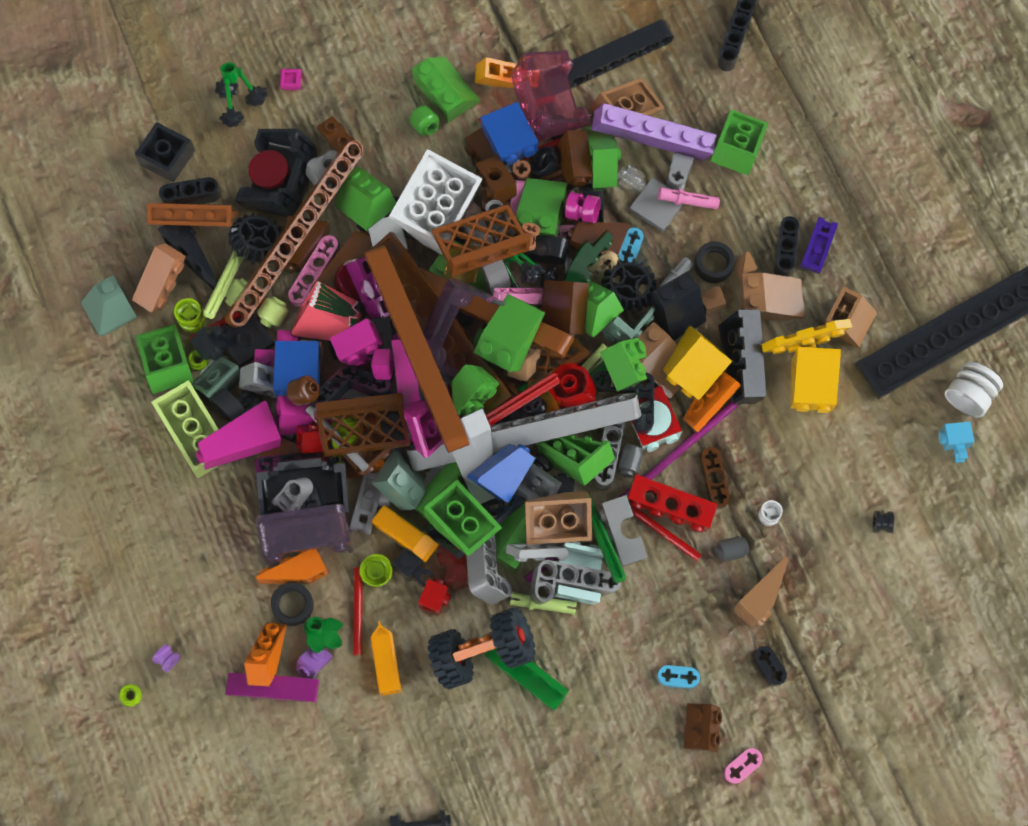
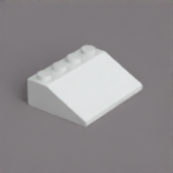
M427 149L389 217L424 246L442 255L432 235V229L463 218L479 189L482 178ZM446 232L439 234L441 239L450 241L452 235Z

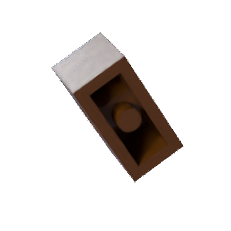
M498 155L475 164L476 173L474 174L482 178L481 185L488 199L504 202L517 196V183Z

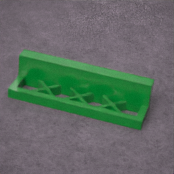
M497 648L487 651L484 655L485 658L553 711L558 708L568 695V689L533 662L509 668L505 666V662L501 661V656H498L496 652Z

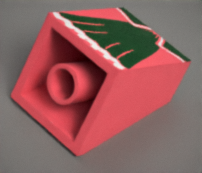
M316 281L299 309L291 334L299 337L331 341V337L359 322L362 315L359 312L362 303Z

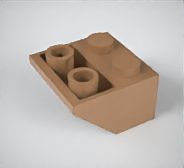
M843 286L823 325L831 321L850 319L852 328L845 330V334L837 338L859 348L877 312L862 295Z

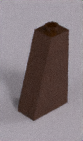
M354 231L316 281L339 291L336 286L338 268L349 260L360 259L365 255L364 252L371 249L370 234L364 231Z

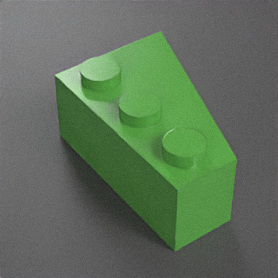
M572 434L536 443L539 454L544 456L553 467L584 486L615 460L610 442L606 440L597 442L593 441L591 437L585 436L583 439Z

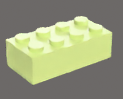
M189 380L151 402L197 478L218 467L205 470L203 463H198L195 451H198V442L219 429Z

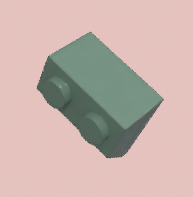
M396 449L391 452L372 482L400 511L416 509L426 493L423 476L418 471L412 470L411 464Z

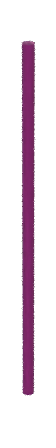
M734 401L727 404L699 432L695 431L643 477L651 480L735 410L738 407L737 404H734ZM629 488L625 492H623L619 497L627 495ZM547 557L545 560L557 561L558 559ZM541 567V573H543L547 568ZM534 569L524 576L529 584L532 582Z

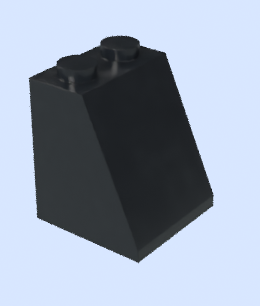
M689 271L652 292L649 308L652 306L656 308L652 313L655 316V320L673 341L682 337L690 325L696 329L706 323L701 290Z

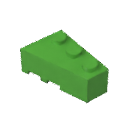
M592 126L582 127V130H587L593 173V189L617 187L618 160L621 159L620 148H617L616 140H613L612 135L592 130Z

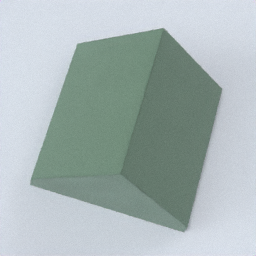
M221 357L215 360L191 385L194 390L214 407L211 397L221 388L230 391L240 381V369L236 364Z

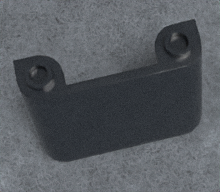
M258 129L254 140L257 151L260 153L266 150H273L281 153L289 165V175L284 180V183L275 189L264 190L253 183L251 188L247 186L241 187L237 192L235 202L242 207L284 217L294 216L301 206L307 190L309 178L306 176V167L311 159L317 158L316 146L299 129Z
M301 452L264 456L255 459L261 522L275 523L282 517L284 512L278 506H274L272 501L288 481L302 477L308 478L311 482L318 485L324 507L332 516H340L349 512L345 461L341 455L324 457L323 452ZM316 500L308 501L307 505L317 502Z

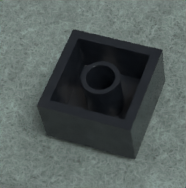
M156 122L134 155L139 165L174 183L195 152L191 139Z

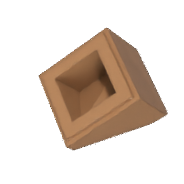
M749 251L736 260L734 264L739 280L742 273H756L758 269Z
M720 286L701 294L705 315L725 309L727 303Z

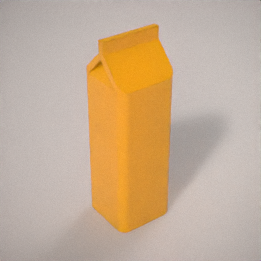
M385 505L371 521L378 530L402 547L409 549L424 562L429 559L439 546L428 535Z
M378 621L379 626L370 638L379 695L401 693L402 689L393 634L381 626V622Z

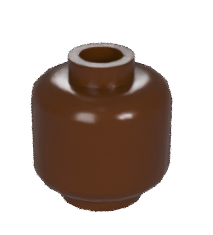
M305 375L288 383L287 397L294 405L303 406L318 399L319 385L311 376Z

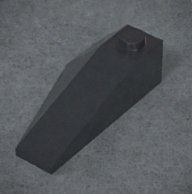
M190 225L160 226L158 231L164 243L185 255L183 263L214 291L218 281L195 237L196 232Z

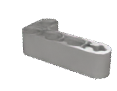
M484 220L478 222L477 225L487 228ZM462 227L464 233L469 235L472 228ZM475 230L472 236L483 240L486 233ZM489 235L486 241L495 244L492 236ZM469 242L472 250H477L481 246L477 243ZM503 260L480 267L484 275L486 289L491 298L494 288H511L509 274Z
M625 422L601 427L604 428L602 441H609L607 439L608 435H615L618 440L615 442L609 441L615 460L603 469L608 470L606 481H601L603 470L594 477L595 487L599 490H608L613 484Z
M493 535L469 557L467 556L470 591L473 595L491 605L512 595L510 583L498 575L495 535Z
M545 560L534 568L530 598L535 604L542 605L553 598L555 586L558 585L609 595L620 588L621 582L615 583L609 571ZM541 567H546L549 570V577L541 573ZM563 571L569 572L571 576L570 581L563 578ZM584 575L591 577V585L584 582ZM538 588L546 591V598H541L538 595Z

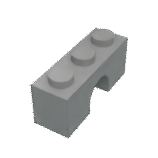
M627 495L601 503L598 514L602 522H605L606 532L621 566L623 567L648 558L641 537L628 539L620 531L622 521L633 517Z

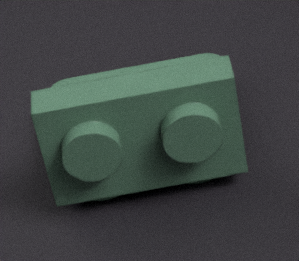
M652 306L642 313L631 327L617 316L601 332L607 341L615 344L638 338L643 332L641 329L648 325L655 317L652 313L656 308Z

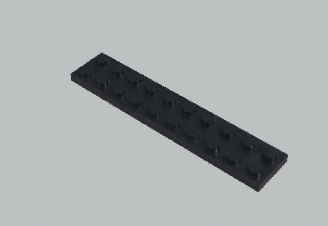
M1028 266L858 361L856 367L878 400L1027 316Z

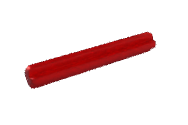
M552 372L485 414L489 425L492 426L558 385L560 379L557 374Z

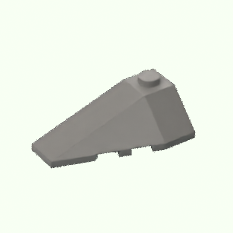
M483 408L460 418L470 445L452 452L470 494L480 504L495 498L467 478L471 471L493 456L491 427Z

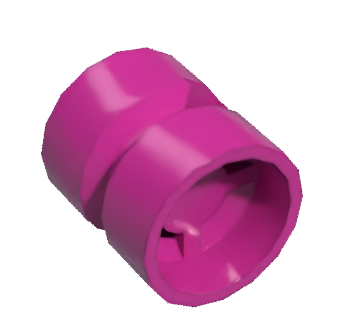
M570 192L566 202L565 217L573 220L582 218L584 222L596 223L600 211V197L587 195L584 198L583 194Z

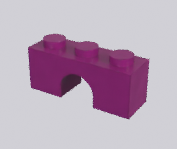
M363 257L345 265L369 319L390 316L366 258Z

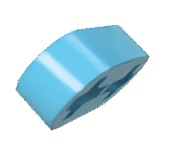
M628 229L618 254V258L622 263L628 249L631 250L628 261L632 262L634 258L636 260L643 241V233L640 229ZM637 235L634 244H630L631 237Z
M665 665L658 671L657 680L662 686L692 689L699 683L700 674L695 668ZM666 670H669L670 674L677 675V678H670L669 682H667L661 674H665ZM688 672H690L696 680L688 684V681L680 679V676H687Z

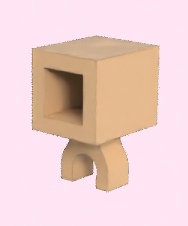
M529 348L520 371H507V376L520 381H527L536 372V360L540 358L541 350Z

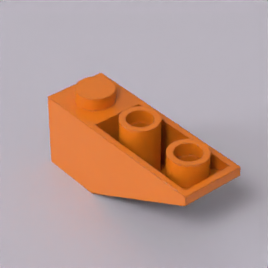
M308 547L302 549L299 555L293 558L286 557L282 559L279 565L273 568H264L259 572L260 575L256 576V579L260 584H285L288 582L310 584L329 573L316 547Z
M265 623L244 662L248 685L270 686L277 672L287 628L286 624Z

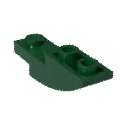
M607 229L593 244L588 240L583 242L573 256L563 281L580 283L591 281L592 278L590 276L592 273L587 267L589 265L592 267L599 259L597 255L602 250L606 251L613 244L612 239L614 236Z

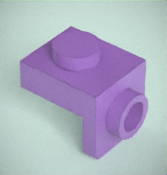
M309 648L299 657L295 670L302 678L315 679L316 674L331 661L333 656L324 648L320 653H316Z

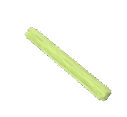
M233 251L204 309L205 317L210 319L215 317L243 261L242 256L237 257V252Z

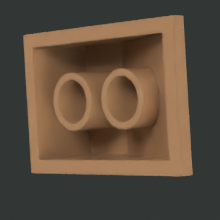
M643 78L601 92L590 107L595 112L598 107L605 103L651 117L665 109Z
M742 273L739 281L741 310H760L761 321L805 318L801 279L768 273Z
M653 322L638 337L644 343L647 355L646 358L640 360V363L644 365L646 372L653 376L654 387L662 386L667 399L670 400L682 387L679 384L674 386L666 380L667 374L663 371V368L677 347V344L664 330Z
M565 492L525 501L526 545L592 541L591 497L588 492Z
M784 557L734 608V611L751 629L756 625L761 627L772 615L770 610L773 608L789 560L787 557Z

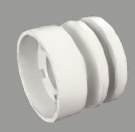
M971 361L965 362L956 375L957 379H954L945 391V397L950 404L962 413L980 418L985 415L991 406V400H994L1003 388V382L995 372L986 366Z

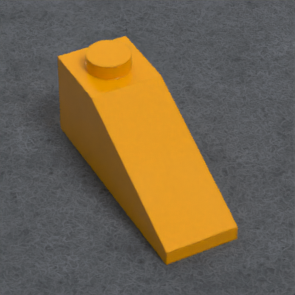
M486 57L476 64L475 83L491 87L538 89L540 69Z

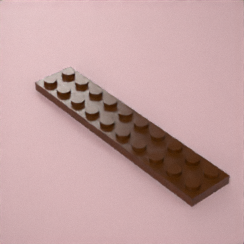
M389 232L370 250L385 245L437 367L440 371L448 372L456 377L464 365L481 366L500 384L496 388L497 392L495 395L487 399L483 404L485 414L511 399L513 396L486 359L474 353L476 345L394 232Z

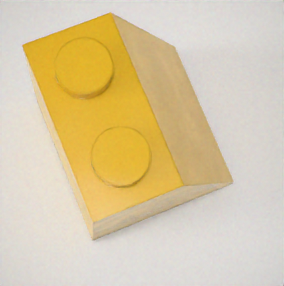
M690 325L663 368V371L667 374L666 380L674 386L679 384L682 387L681 391L690 399L694 396L700 400L732 361L717 346Z
M797 348L791 360L790 409H796L799 412L817 410L819 413H829L834 410L837 405L841 349Z

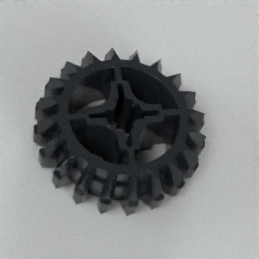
M254 212L250 216L245 213L232 223L228 234L229 245H232V251L237 252V257H243L244 262L250 260L252 265L255 262H258L260 265L281 235L282 230L280 226H276V221H270L269 216L264 218L262 213L258 216Z
M625 258L623 263L618 259V265L613 266V270L606 269L603 274L604 277L601 279L602 286L615 293L624 309L623 313L627 309L634 313L635 308L639 312L643 309V306L647 308L650 304L649 301H651L652 292L657 289L655 287L657 285V280L654 279L655 274L654 272L649 273L650 266L644 268L643 261L637 264L635 258L632 259V262ZM620 276V282L614 287V278ZM644 284L645 292L639 296L638 289Z

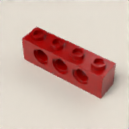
M637 474L633 477L627 494L631 508L636 510L646 509L650 511L649 514L655 517H668L670 522L677 525L687 524L691 526V530L700 533L710 529L718 505ZM645 493H652L655 496V502H648L645 499ZM666 500H672L675 503V510H670L666 507ZM686 508H693L696 516L689 517L686 514Z

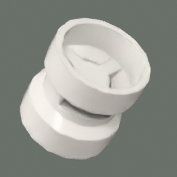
M773 500L765 502L758 513L759 521L765 526L775 525L782 516V506Z

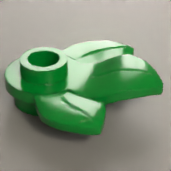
M319 617L309 618L304 624L308 647L316 653H320L324 647L327 649L342 647V640L337 631L343 627V623L334 618L324 620Z

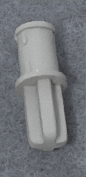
M686 257L683 258L673 270L669 271V275L659 284L658 288L689 271L693 267L691 260Z

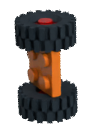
M513 607L493 614L490 619L492 623L490 624V629L492 631L479 639L474 637L465 641L456 629H450L431 636L428 640L429 646H427L430 652L428 657L431 659L432 663L430 665L431 668H434V675L438 677V682L447 690L470 683L473 680L472 676H474L472 670L474 666L471 663L472 656L497 648L496 652L498 656H501V661L505 662L506 667L514 668L532 662L535 659L534 655H536L534 649L535 642H533L534 637L533 633L530 632L531 628L527 624L526 617H523V613L521 610L519 611V608Z

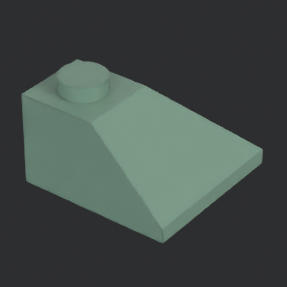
M113 275L95 284L81 302L100 337L137 318Z

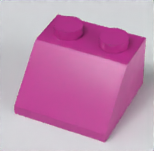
M426 400L413 401L404 409V417L408 423L411 440L414 442L416 451L426 458L443 444V440Z

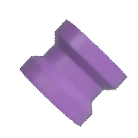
M165 644L155 653L152 661L155 664H160L164 672H168L177 664L181 656L177 652L173 653L171 647Z

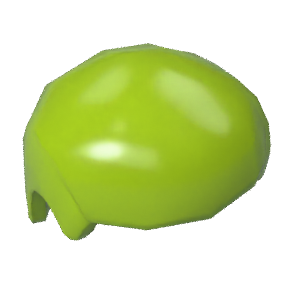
M381 554L367 556L361 562L359 569L362 581L373 587L385 585L391 579L393 572L390 560Z

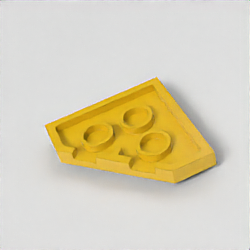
M850 319L831 321L826 323V325L816 328L811 327L785 337L773 338L761 345L763 352H773V354H780L786 350L789 353L796 352L798 347L816 348V344L830 342L831 337L835 338L844 335V331L852 328Z

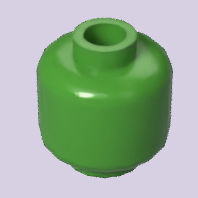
M420 106L412 111L410 124L420 135H432L439 127V117L430 107Z

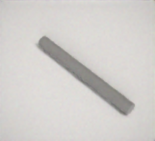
M310 405L305 411L317 423L313 415L314 407ZM322 420L323 426L332 431L333 427L326 420ZM335 431V434L343 439V437L337 431ZM331 437L338 446L341 445V443ZM358 453L346 454L362 471L369 467Z

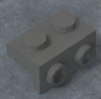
M532 463L515 494L527 500L557 494L562 483Z

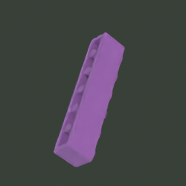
M605 103L594 112L592 130L700 160H704L714 153L716 134Z

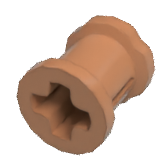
M519 160L513 164L512 177L514 180L526 181L527 178H530L531 167L527 161Z
M524 223L522 230L524 233H528L531 238L528 250L531 251L536 247L535 240L540 233V228L533 223Z

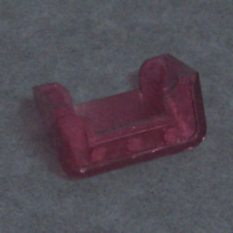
M567 50L523 53L512 71V83L519 106L538 141L564 134L567 130L584 128L590 121L589 112L584 107L577 108L567 75L572 69L573 63Z

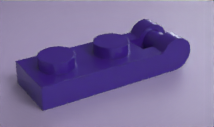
M818 217L800 266L818 274L821 273L838 223L824 221L825 218ZM821 228H822V229L828 230L829 232L826 233V232H823V231H820V230H821Z

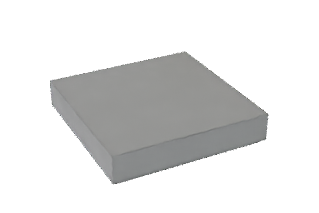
M652 177L629 211L664 232L684 204L675 205L674 202L658 200V189L660 187H668Z

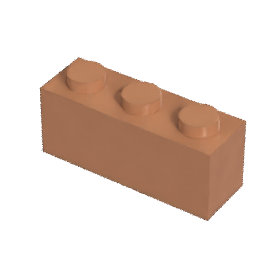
M166 243L155 246L132 300L151 313L164 309L168 304L167 298L169 293L176 285L177 275L184 267L183 262L186 256Z

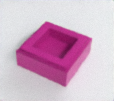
M281 69V90H301V69Z

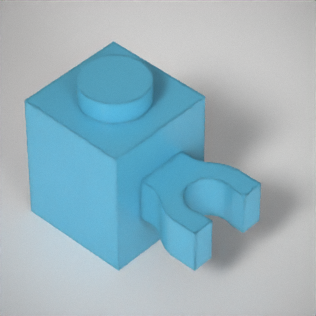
M971 422L945 424L939 431L938 438L940 444H943V449H954L955 463L965 462V459H968L966 448H969L974 443Z

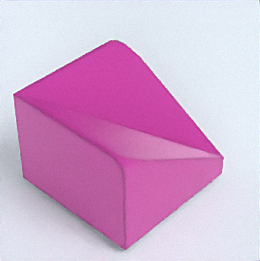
M390 349L374 350L371 367L375 379L390 380L392 378L394 359Z

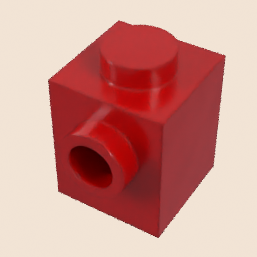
M316 422L297 426L296 446L302 453L323 452Z
M436 578L433 581L428 579L418 602L419 608L440 615L443 606L447 607L451 598L446 582Z

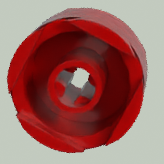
M566 363L556 368L554 372L559 377L560 383L551 388L549 392L561 409L595 401L596 386L586 368L578 366L576 363Z

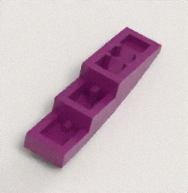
M228 672L225 695L254 699H273L276 701L316 703L319 680L275 675L270 686L248 685L246 673Z

